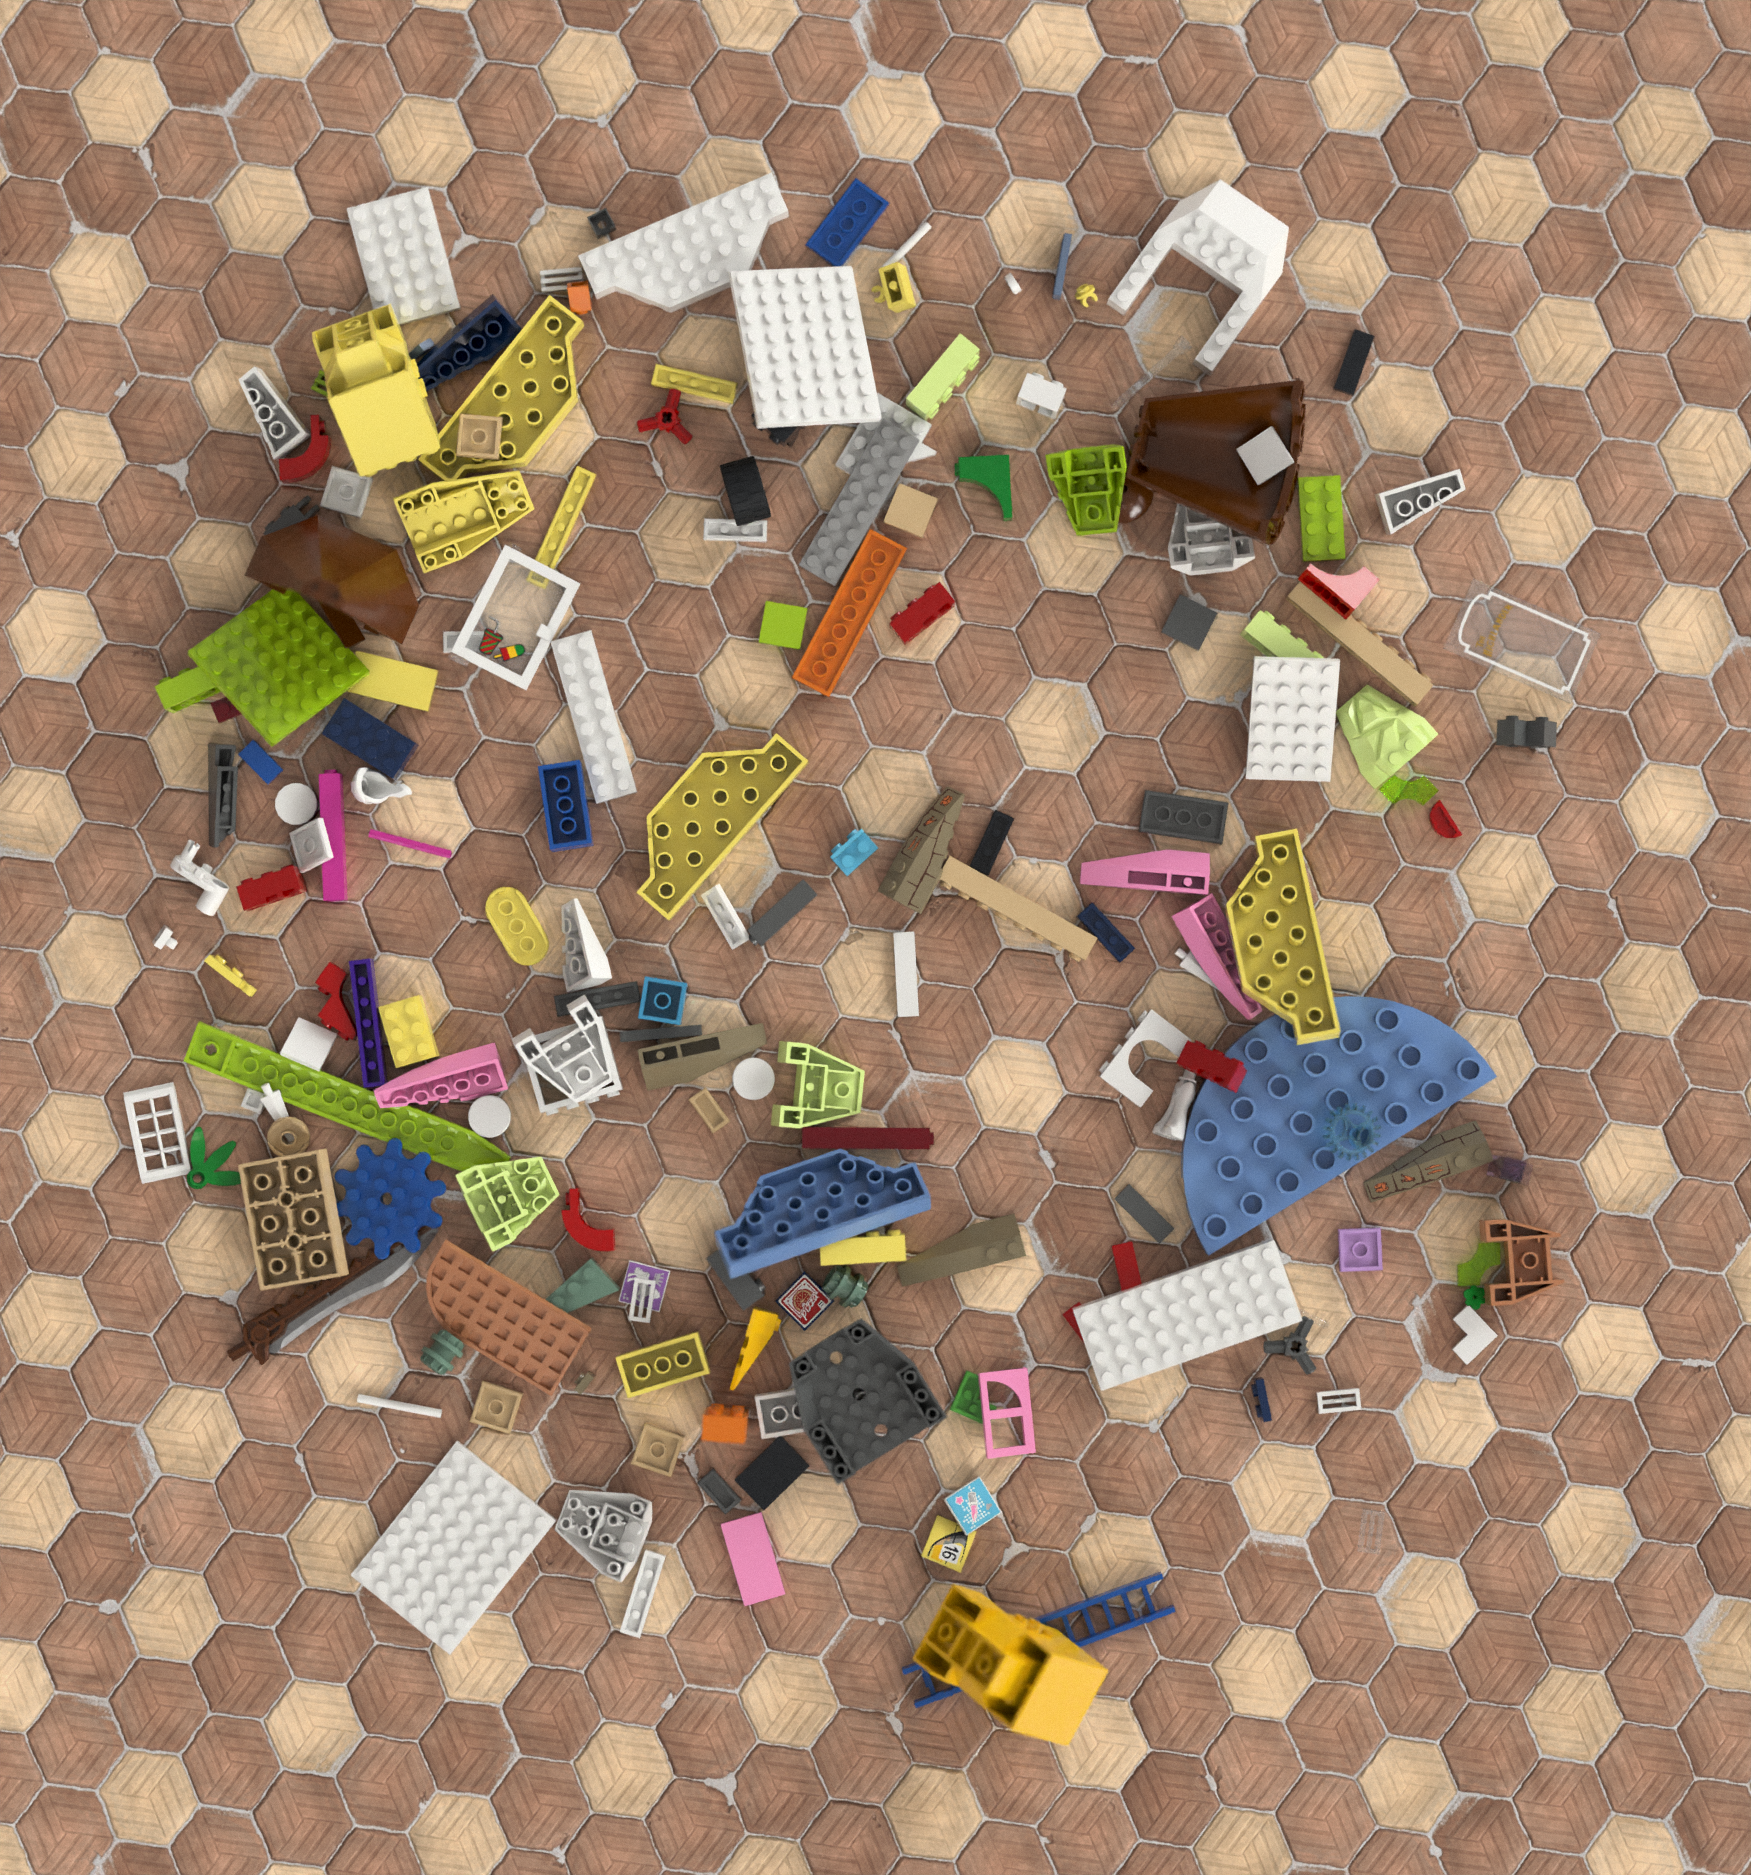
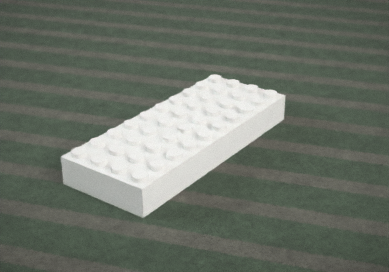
M1272 1238L1072 1308L1101 1391L1303 1321L1275 1240Z

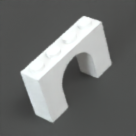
M1152 1009L1148 1012L1144 1010L1137 1019L1140 1022L1135 1029L1131 1027L1125 1035L1126 1042L1122 1046L1118 1044L1112 1052L1114 1057L1110 1063L1105 1061L1099 1069L1101 1072L1099 1077L1140 1108L1153 1090L1132 1074L1128 1064L1132 1048L1141 1041L1153 1040L1179 1057L1187 1040L1192 1041Z

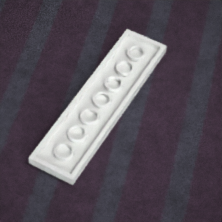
M592 631L551 641L596 804L637 793Z

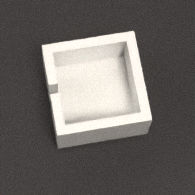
M1027 373L1016 404L1034 411L1036 405H1039L1037 413L1055 420L1064 399L1066 388L1058 381L1052 380V382L1044 380V376L1038 373Z

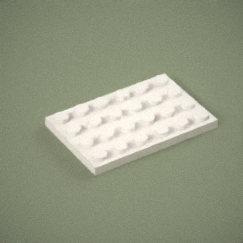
M428 187L346 208L373 310L391 303L399 325L461 309Z
M1254 656L1246 779L1330 782L1340 669L1339 659Z

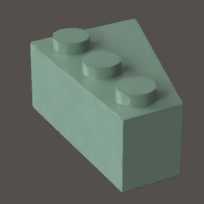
M592 1257L545 1300L564 1312L569 1313L612 1294L621 1288Z

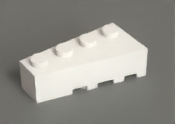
M1460 469L1375 494L1386 535L1393 534L1418 517L1464 491L1465 485Z

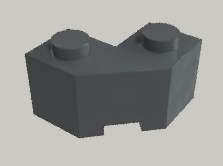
M1506 716L1504 720H1497L1496 745L1505 747L1555 748L1557 722L1548 721V717H1536V721L1519 720V716Z

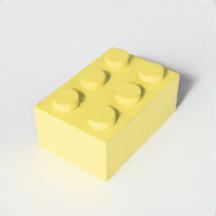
M421 995L378 1007L396 1068L439 1057Z

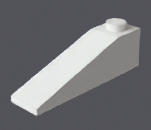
M574 898L561 906L562 932L565 934V946H562V953H566V965H562V972L567 993L598 986L612 978L607 956L578 899Z

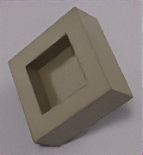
M590 1371L586 1375L581 1373L574 1382L577 1384L574 1390L581 1395L595 1375Z

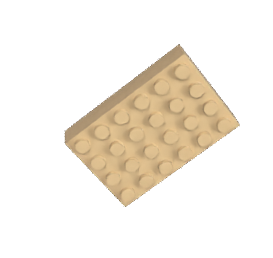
M327 1149L238 1165L260 1291L349 1274Z

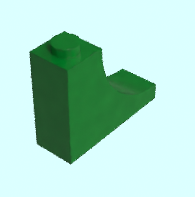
M1009 455L958 457V463H954L955 476H959V482L974 483L986 489L998 502L1002 511L1003 521H1012Z

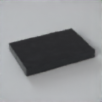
M779 1436L735 1478V1481L765 1510L810 1465L782 1436Z

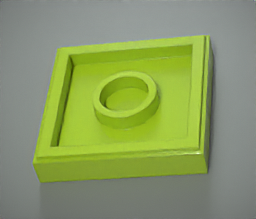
M766 601L759 643L800 650L807 608Z

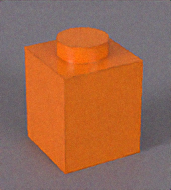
M589 281L567 283L570 311L575 312L577 315H582L592 310Z

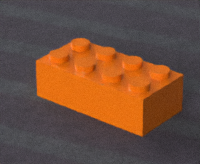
M711 1403L710 1407L707 1406L703 1414L701 1441L745 1444L748 1434L749 1409H745L744 1405H732L731 1408H724V1404Z

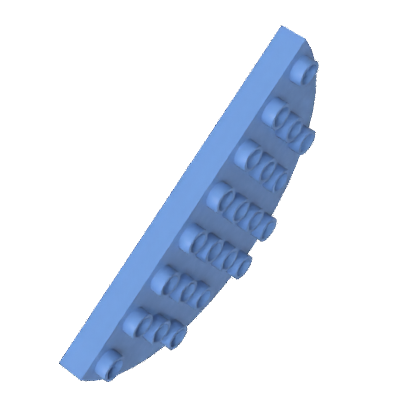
M1356 996L1333 997L1340 1027L1339 1038L1296 1045L1292 1024L1277 1014L1259 1022L1242 1034L1224 1052L1225 1057L1235 1058L1243 1062V1067L1247 1070L1237 1093L1204 1079L1192 1103L1186 1122L1181 1149V1178L1184 1180L1188 1216L1206 1255H1211L1496 1078V1074L1477 1050L1451 1027L1418 1009L1390 1000Z

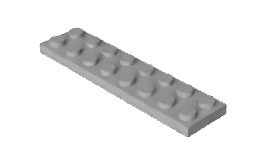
M882 420L799 566L833 586L837 584L920 441L919 439L887 420Z

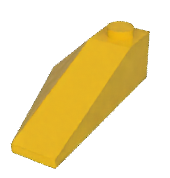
M754 1307L730 1390L734 1391L772 1337L773 1332H778L782 1320L778 1319L779 1313Z

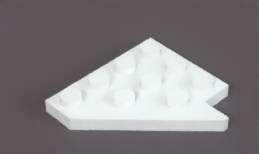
M877 393L881 420L879 422L859 423L835 466L851 475L883 419L920 440L907 463L935 456L937 451L922 443L932 424Z

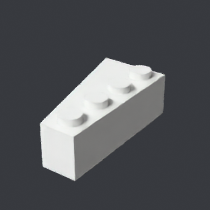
M254 366L238 379L249 405L253 409L255 419L260 425L266 443H268L274 460L284 459L311 437L310 431L262 369Z

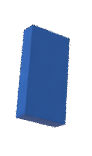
M252 740L238 754L268 785L283 771L255 740Z

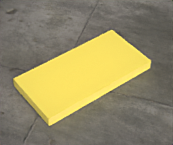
M360 651L355 652V656L370 672L369 675L346 692L429 712L438 670Z

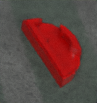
M1438 800L1430 811L1429 822L1432 829L1444 838L1462 836L1461 831L1442 802Z

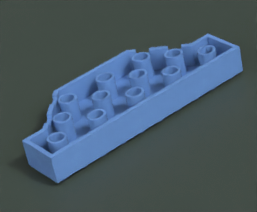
M837 1149L760 1176L755 1190L750 1194L744 1210L736 1223L714 1231L716 1245L729 1277L732 1279L930 1210L931 1196L915 1162L894 1169L889 1166H880L875 1161L862 1156L850 1155L848 1151L843 1149Z

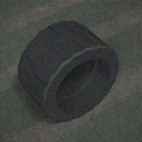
M750 456L720 465L736 525L741 526L771 517L755 457Z

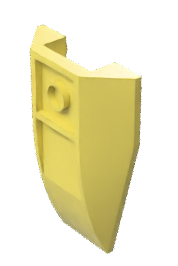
M520 471L434 482L393 498L424 574L463 559L534 510Z

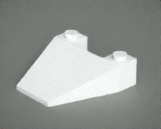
M585 994L566 1005L576 1024L541 1045L530 1028L512 1038L516 1049L525 1063L576 1103L613 1081L599 1018Z

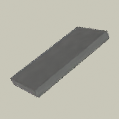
M1145 790L1138 832L1222 845L1229 802Z

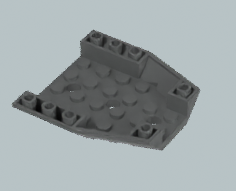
M862 1318L835 1332L789 1362L803 1429L837 1485L926 1428H931L947 1418L915 1363ZM835 1351L840 1352L843 1356L840 1363H833L830 1360L831 1353ZM854 1389H863L865 1392L864 1398L856 1400L852 1395ZM885 1425L887 1427L886 1435H876V1426Z

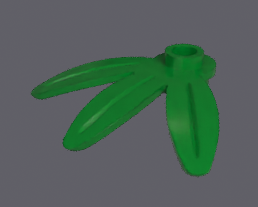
M196 1127L190 1143V1159L193 1169L187 1174L186 1180L188 1185L193 1189H201L207 1183L218 1186L241 1184L239 1172H214L230 1157L236 1147V1142L230 1141L222 1145L204 1162V1134L201 1127ZM195 1175L200 1176L201 1181L199 1183L194 1182L193 1177Z

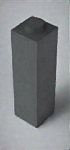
M804 879L801 880L747 930L750 933L749 940L755 946L759 943L762 947L818 895Z

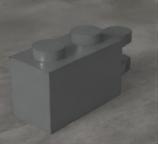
M307 495L296 506L293 504L291 507H285L280 513L281 517L276 521H271L265 527L266 531L263 534L267 535L314 517L319 512L320 507L315 505L303 515L301 510L311 501V498Z

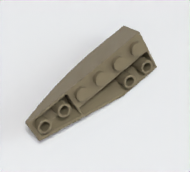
M763 1023L637 1049L647 1091L690 1082L767 1044Z

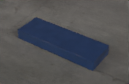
M1093 902L1077 916L1119 963L1135 949Z

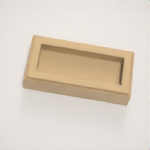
M706 1087L689 1099L713 1134L730 1122Z

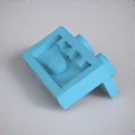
M862 828L859 831L854 829L846 837L848 841L844 845L839 843L831 850L832 855L830 858L846 876L850 875L878 849Z

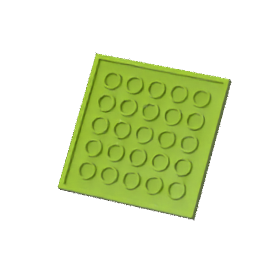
M272 589L188 651L190 658L271 747L369 675L370 672L349 648L344 647L340 638L298 592L287 589L285 595Z

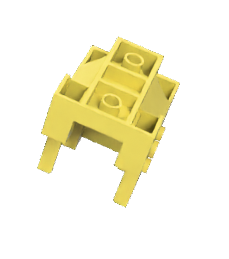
M391 303L312 332V340L325 373L327 398L360 477L364 475L365 477L373 476L378 470L384 468L386 470L392 469L397 466V463L414 461L419 455H430L435 453L438 448H441L436 422L426 400L428 396L426 386L422 378L418 379L420 374L415 359L411 360L409 357L406 340Z

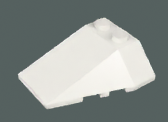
M1177 503L1168 544V555L1172 569L1190 576L1228 572L1255 559L1252 538Z

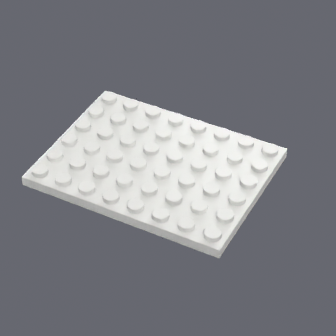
M852 266L730 271L729 280L757 428L879 422L882 417Z
M457 1440L356 1567L351 1576L450 1655L557 1519Z

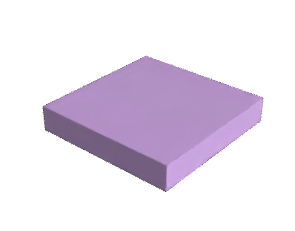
M1380 1227L1338 1229L1340 1272L1383 1270Z

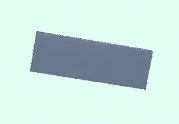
M1065 233L1062 239L1052 298L1055 300H1060L1072 238V234Z

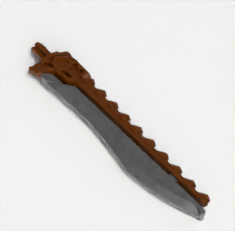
M427 1226L421 1227L418 1233L424 1230ZM432 1228L419 1237L421 1248L418 1252L410 1253L405 1247L402 1248V1243H394L390 1251L394 1250L395 1254L290 1322L286 1333L272 1344L271 1341L285 1330L287 1319L377 1261L378 1258L374 1254V1248L368 1250L364 1260L360 1259V1257L353 1258L348 1269L349 1274L334 1277L333 1279H323L317 1288L313 1285L306 1286L303 1296L300 1297L298 1294L291 1295L286 1307L282 1304H276L275 1307L268 1309L243 1324L244 1341L227 1350L229 1358L235 1361L251 1351L259 1361V1364L264 1365L269 1359L270 1353H277L332 1312L370 1293L386 1288L422 1255L439 1231L438 1228Z

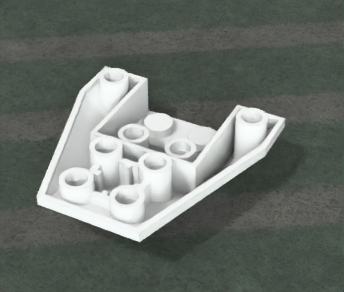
M569 1490L554 1530L601 1574L622 1582L636 1564L652 1523V1502L629 1493Z

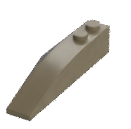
M1010 1214L973 1224L901 1263L897 1268L903 1287L1026 1256L1015 1214Z

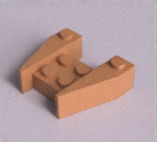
M1507 1219L1479 1220L1481 1241H1504L1507 1281L1484 1283L1485 1305H1513L1564 1283V1279L1552 1278L1549 1238L1561 1237L1560 1233Z

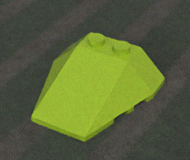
M1115 444L1100 445L1046 454L1049 478L1051 482H1054L1059 492L1057 493L1058 497L1062 499L1067 509V516L1077 536L1117 532L1127 468L1124 446Z

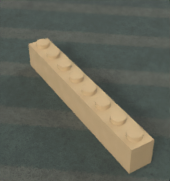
M1299 582L1285 598L1414 707L1418 705L1433 687V684L1430 683L1431 679L1426 674H1419L1414 669L1415 665L1407 659H1401L1398 656L1399 652L1390 645L1387 647L1383 644V639L1375 632L1370 633L1366 629L1367 626L1358 618L1355 620L1351 616L1345 620L1303 583Z
M949 856L942 868L943 872L939 885L948 890L953 887L959 891L957 895L966 900H969L971 897L977 901L976 905L986 911L988 908L996 911L994 915L1004 921L1007 918L1014 921L1013 926L1022 931L1025 928L1032 931L1031 936L1040 941H1043V939L1050 941L1052 948L1060 952L1062 949L1068 951V956L1078 962L1081 959L1086 960L1098 939Z

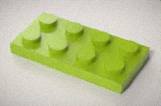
M1340 475L1298 477L1302 562L1345 560Z

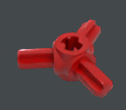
M670 389L665 406H661L660 412L655 413L656 416L638 420L637 427L639 432L642 433L659 428L660 431L665 430L668 434L672 432L684 445L688 444L693 436L681 424L682 420L678 417L679 411L677 410L681 391ZM671 415L672 422L668 423L667 421L664 423L663 417Z

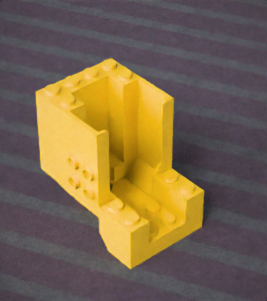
M952 1584L912 1658L929 1674L961 1688L1012 1731L1066 1746L1069 1745L1108 1673L1105 1667L1056 1628L1043 1625L1033 1618L1027 1620V1618L1017 1613L1015 1616L1007 1614L981 1592Z

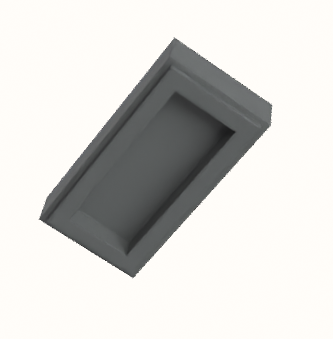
M714 1468L697 1482L725 1515L742 1500Z

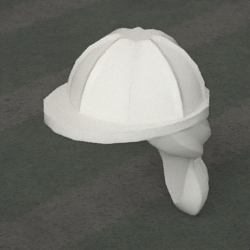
M367 767L359 768L350 783L351 792L354 797L365 804H378L385 801L388 797L402 798L412 794L411 789L407 785L391 784L384 774Z

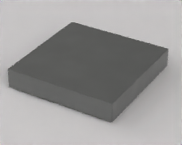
M1180 594L1161 633L1199 651L1217 612Z

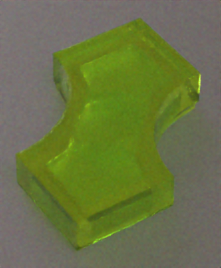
M1393 775L1378 789L1392 804L1403 799H1411L1422 806L1439 791L1425 775L1415 781H1405Z
M1478 1243L1474 1256L1465 1263L1457 1264V1286H1480L1481 1277L1484 1272L1492 1266L1500 1265V1243Z

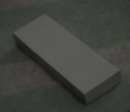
M1130 1184L1114 1198L1159 1244L1174 1230Z

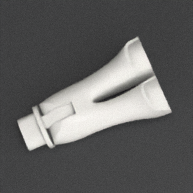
M1185 1069L1183 1077L1179 1076L1181 1081L1177 1082L1174 1087L1172 1098L1165 1114L1154 1125L1152 1131L1154 1134L1170 1140L1183 1141L1187 1112L1196 1094V1074Z

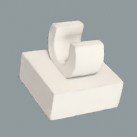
M163 925L152 941L154 946L160 950L164 945L174 949L178 944L174 938L170 937L173 931L166 925Z

